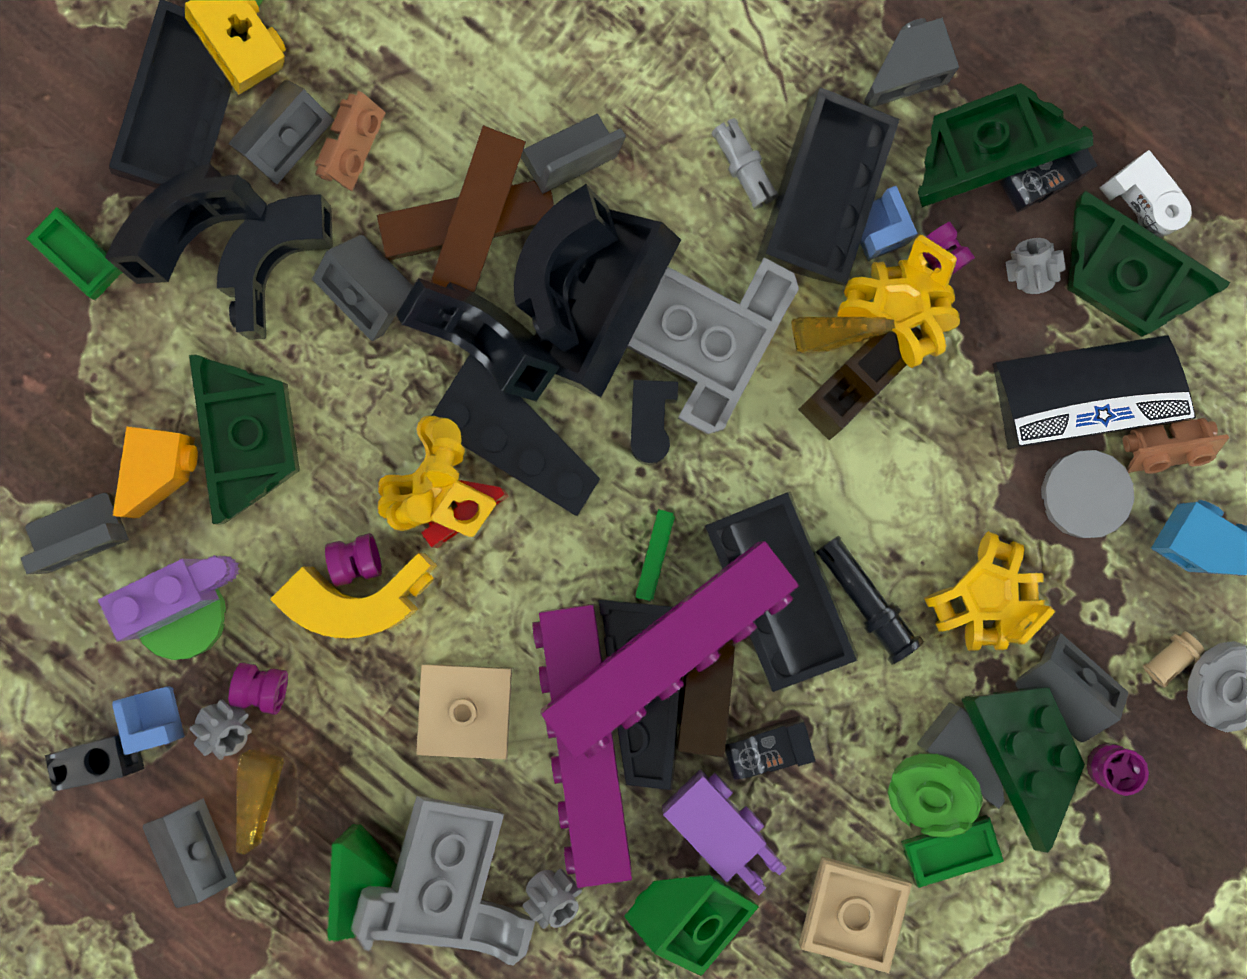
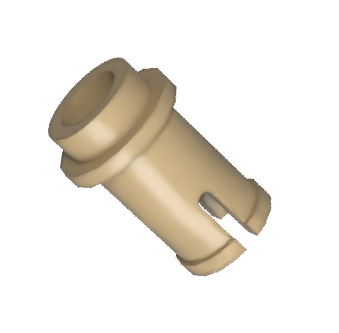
M1186 631L1180 635L1173 634L1170 637L1172 642L1149 663L1143 665L1145 672L1163 688L1167 687L1168 683L1192 662L1196 663L1201 658L1200 655L1205 652L1201 643Z

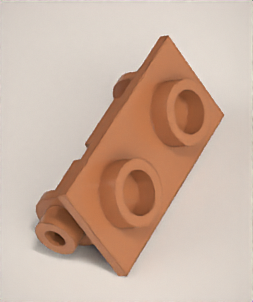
M358 91L357 95L349 94L347 100H341L340 108L331 127L334 133L340 134L338 140L327 137L321 153L314 163L318 167L315 175L329 182H332V179H334L349 191L354 189L386 113L361 91Z
M1205 418L1171 423L1169 429L1173 437L1172 439H1168L1163 425L1132 429L1130 434L1123 436L1125 451L1133 452L1134 454L1126 470L1128 473L1144 470L1145 473L1153 474L1164 471L1174 465L1186 463L1193 467L1205 465L1216 458V455L1227 442L1229 436L1228 434L1217 436L1218 428L1214 421H1207Z

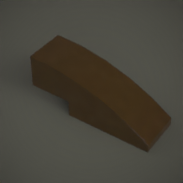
M883 325L798 409L828 440L843 430L907 365L901 356L896 333ZM917 326L911 329L917 340L922 338V331Z
M732 639L717 649L721 656L713 664L701 672H698L694 667L684 675L677 739L678 752L724 758L735 643Z

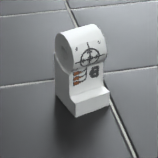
M1150 150L1133 160L1099 187L1110 201L1121 195L1138 216V224L1160 238L1184 227L1189 222L1192 214L1188 199Z

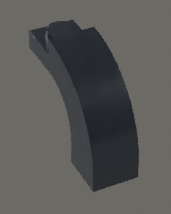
M211 164L189 169L163 183L133 210L117 232L105 258L136 284L169 282L180 255L199 233L220 222L261 218L267 203L252 189L250 183L239 175L222 176Z
M587 184L561 199L540 219L522 248L514 275V299L516 306L532 318L533 326L542 340H549L563 352L579 344L568 304V292L571 281L579 267L590 256L619 240L608 205Z
M321 194L292 196L266 205L261 218L246 219L229 239L218 267L217 289L229 297H235V301H231L229 305L230 322L236 328V332L249 340L267 339L265 289L267 280L275 266L287 256L297 252L329 250L333 248L332 209Z
M418 278L396 314L403 326L445 339L470 353L487 368L501 391L537 402L560 368L548 349L520 322L490 301L452 282H449L445 288Z

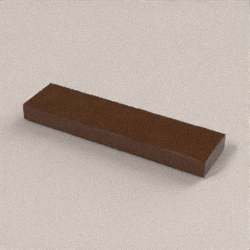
M482 126L431 279L432 283L446 288L448 283L452 282L475 293L526 141L490 127Z
M535 180L511 185L494 238L534 229L540 219L554 206L551 190L542 194ZM459 197L377 215L387 260L391 261L442 249Z

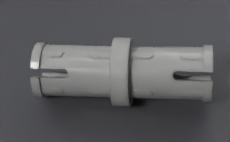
M729 119L727 121L728 127L723 122L712 131V135L717 140L730 163L728 171L731 176L739 179L752 203V207L759 209L763 206L762 202L767 205L776 199L779 194L774 189L760 164L762 157L759 151L752 150L738 125L737 119Z

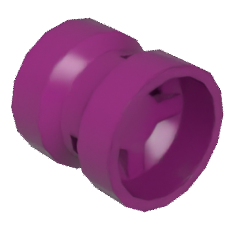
M949 221L926 237L947 251L953 248V251L950 253L957 258L953 275L974 260L975 256L968 247L961 246L958 242V232ZM923 252L924 258L931 265V270L934 271L935 268H942L935 256Z
M371 533L357 536L354 542L345 544L342 541H336L325 545L327 568L331 580L336 587L351 584L353 579L362 576L365 579H372L382 575L380 553L375 538Z
M239 663L230 684L229 705L241 709L254 705L259 707L262 713L278 714L286 696L288 672L276 668L260 672L256 664Z
M1105 743L1095 747L1088 756L1086 765L1091 779L1098 785L1116 794L1124 796L1134 795L1141 791L1148 781V765L1144 758L1133 750L1116 744Z

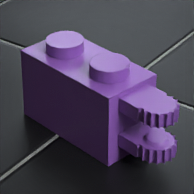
M216 555L203 560L180 559L98 599L117 642L139 639L219 600L215 590L236 579L240 569L238 568L239 563H236V559H232L229 556Z
M700 769L662 805L663 815L726 882L737 873L756 894L760 895L766 889L763 880L746 864L758 853L768 868L779 876L787 868L766 845L767 843L763 835L759 832L764 827L759 818L747 806L740 811L728 799L733 792L716 773L708 777Z

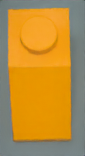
M126 426L113 516L139 519L187 483L190 472L195 470L198 461V448L194 445L195 437L181 433Z

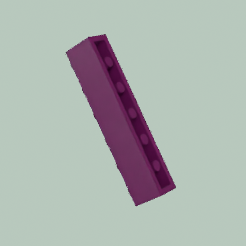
M765 541L757 542L541 708V716L575 760L582 754H585L587 758H591L608 745L610 740L607 738V735L620 725L624 729H628L647 714L644 706L657 696L663 701L677 692L684 685L680 678L694 667L698 672H701L713 664L721 656L717 649L730 639L736 644L749 636L757 628L753 621L766 611L774 615L786 607L793 600L789 593L799 585Z
M594 603L539 612L540 621L532 622L536 649L544 648L546 666L539 667L542 694L550 693L551 701L602 662ZM546 722L548 738H556L559 754L558 756H551L554 783H563L565 801L558 802L561 829L569 828L571 846L564 847L567 875L575 874L577 888L632 880V867L613 733L611 732L607 735L610 742L600 752L591 758H587L585 754H582L575 760Z

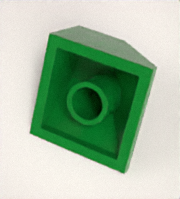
M352 824L332 843L327 941H340L356 937L351 927L362 889L375 886L391 888L397 864L361 824Z
M711 875L653 881L646 890L637 896L634 905L624 917L655 955L702 976L759 906L750 898Z

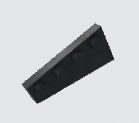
M469 354L431 416L451 419L457 424L461 432V445L578 517L601 479L521 397L501 391L487 368Z
M598 600L600 616L602 615L606 656L612 655L674 606ZM682 687L663 701L659 696L644 706L647 714L630 728L624 729L622 725L617 727L626 785L671 790L673 788Z

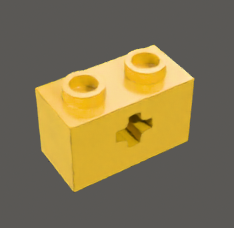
M189 0L185 3L186 20L238 95L283 68L285 60L283 52L286 51L285 45L273 27L266 29L257 15L260 10L255 0ZM234 28L239 34L247 32L246 41L243 42L239 36L231 38V29Z

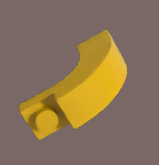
M418 553L385 587L365 598L353 597L340 592L313 566L301 567L270 600L292 621L312 632L334 638L369 636L401 624L419 610L407 596L410 593L414 597L420 595L435 579L430 573L438 565L426 553Z

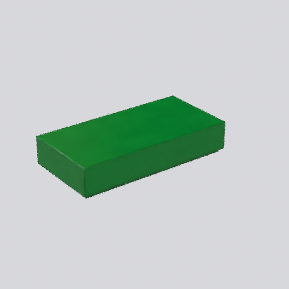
M58 207L26 238L84 294L95 301L122 273L105 258L107 251Z
M660 509L657 510L635 593L636 598L647 601L654 599L675 519L674 513Z
M987 815L978 817L973 822L972 827L963 834L953 837H932L922 834L901 841L914 884L917 888L1004 862L991 818Z

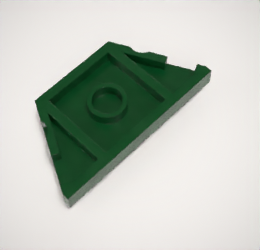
M1022 83L934 115L931 128L932 141L929 147H927L924 161L925 174L923 183L919 185L918 189L921 207L1092 147L1093 133L1085 125L1079 129L1064 119L1061 109L1050 102L1040 100L1037 93Z
M1084 191L1077 198L1067 290L1137 335L1143 337L1150 334L1177 316L1196 307L1199 303L1223 291L1231 283L1089 192Z
M194 354L189 355L212 524L222 525L300 471L288 385L282 381L257 375L244 369Z
M1049 687L1022 688L1018 691H999L989 695L965 696L961 699L1033 850L1048 853L1054 845L1085 766Z

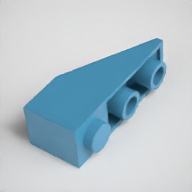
M1198 500L1197 502L1177 504L1150 548L1188 572L1247 576V526L1243 524H1236L1235 526L1222 518L1224 512L1207 501Z

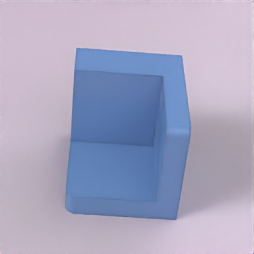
M896 186L887 189L880 199L873 201L860 242L867 261L908 245L918 234Z
M171 686L112 702L124 755L168 744L185 737L174 691Z

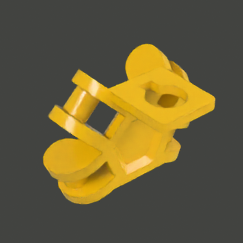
M920 234L914 240L908 259L899 260L898 265L893 267H886L883 261L873 262L871 278L854 277L848 280L844 289V295L847 299L840 304L837 316L841 321L852 325L875 319L895 332L901 356L910 368L920 365L923 357L929 354L937 357L946 351V341L943 332L953 330L960 324L959 313L951 306L955 301L954 289L948 285L957 258ZM923 252L935 256L942 268H935L934 271L928 268ZM920 325L922 331V338L917 340L911 330Z
M431 415L425 416L420 419L416 429L417 435L424 445L426 456L415 473L409 475H386L379 480L378 492L382 497L378 501V513L383 518H386L389 525L395 530H410L417 525H422L432 520L468 537H473L496 506V502L492 497L458 481L459 473L453 467L463 461L465 448L461 445V432L457 424L451 419ZM453 500L458 503L472 500L478 504V511L473 518L461 521L454 517V511L449 506Z
M989 531L986 532L978 548V562L955 586L940 590L924 598L927 606L933 607L939 620L935 624L939 632L966 624L965 643L968 651H979L982 646H993L995 650H1006L1009 642L1024 645L1055 613V610L1045 605V600H1039L1038 582H1044V574L1018 573L1024 555V545L1012 541L1010 544L999 541L997 534ZM994 558L1003 561V568L992 564ZM1018 583H1020V600H1019ZM961 596L967 611L955 613L950 600ZM983 620H995L992 628H983Z

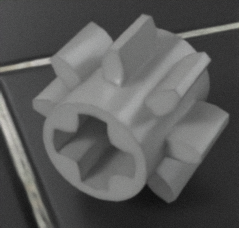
M1031 238L1022 241L1016 246L1015 251L1011 252L1012 260L1006 262L1008 281H1016L1017 288L1029 294H1039L1054 287L1055 282L1061 280L1060 272L1065 270L1063 250L1054 251L1053 243L1044 238Z
M223 699L219 700L218 704H211L202 708L196 717L195 725L190 727L191 732L197 737L194 745L204 756L213 752L219 760H223L224 756L237 753L245 745L248 734L252 733V729L244 722L249 715L241 708L230 707Z
M559 868L556 873L552 870H543L534 875L528 882L526 893L530 900L526 901L522 906L532 921H537L542 929H545L549 924L553 928H559L568 924L577 914L579 905L574 898L582 890L577 888L576 882L571 876H567L563 869Z

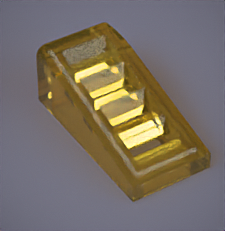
M798 317L791 321L796 352L826 353L891 332L895 328L894 319H887L885 317Z
M253 749L239 754L236 852L247 854L262 842L284 765V758Z

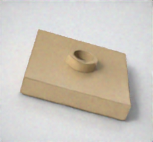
M422 664L416 755L506 760L508 757L512 668Z
M821 856L799 941L800 948L889 973L912 886L911 882L903 878Z

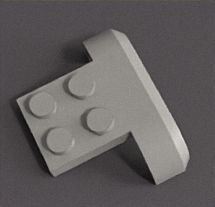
M763 258L742 301L738 304L667 267L627 348L696 384L678 417L679 420L707 435L724 430L776 329L799 290L795 274Z
M416 796L391 888L375 886L366 887L361 891L351 927L361 946L365 950H371L373 940H386L468 949L492 955L508 965H514L526 956L535 922L528 915L520 911L481 900L504 814L495 809Z

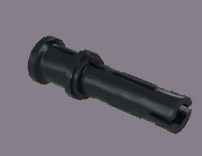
M839 535L816 551V554L820 556L866 620L863 622L867 633H874L889 654L887 660L891 665L901 661L924 643L921 636H914L900 617L901 609L899 606L894 605L893 602L887 603L842 542Z

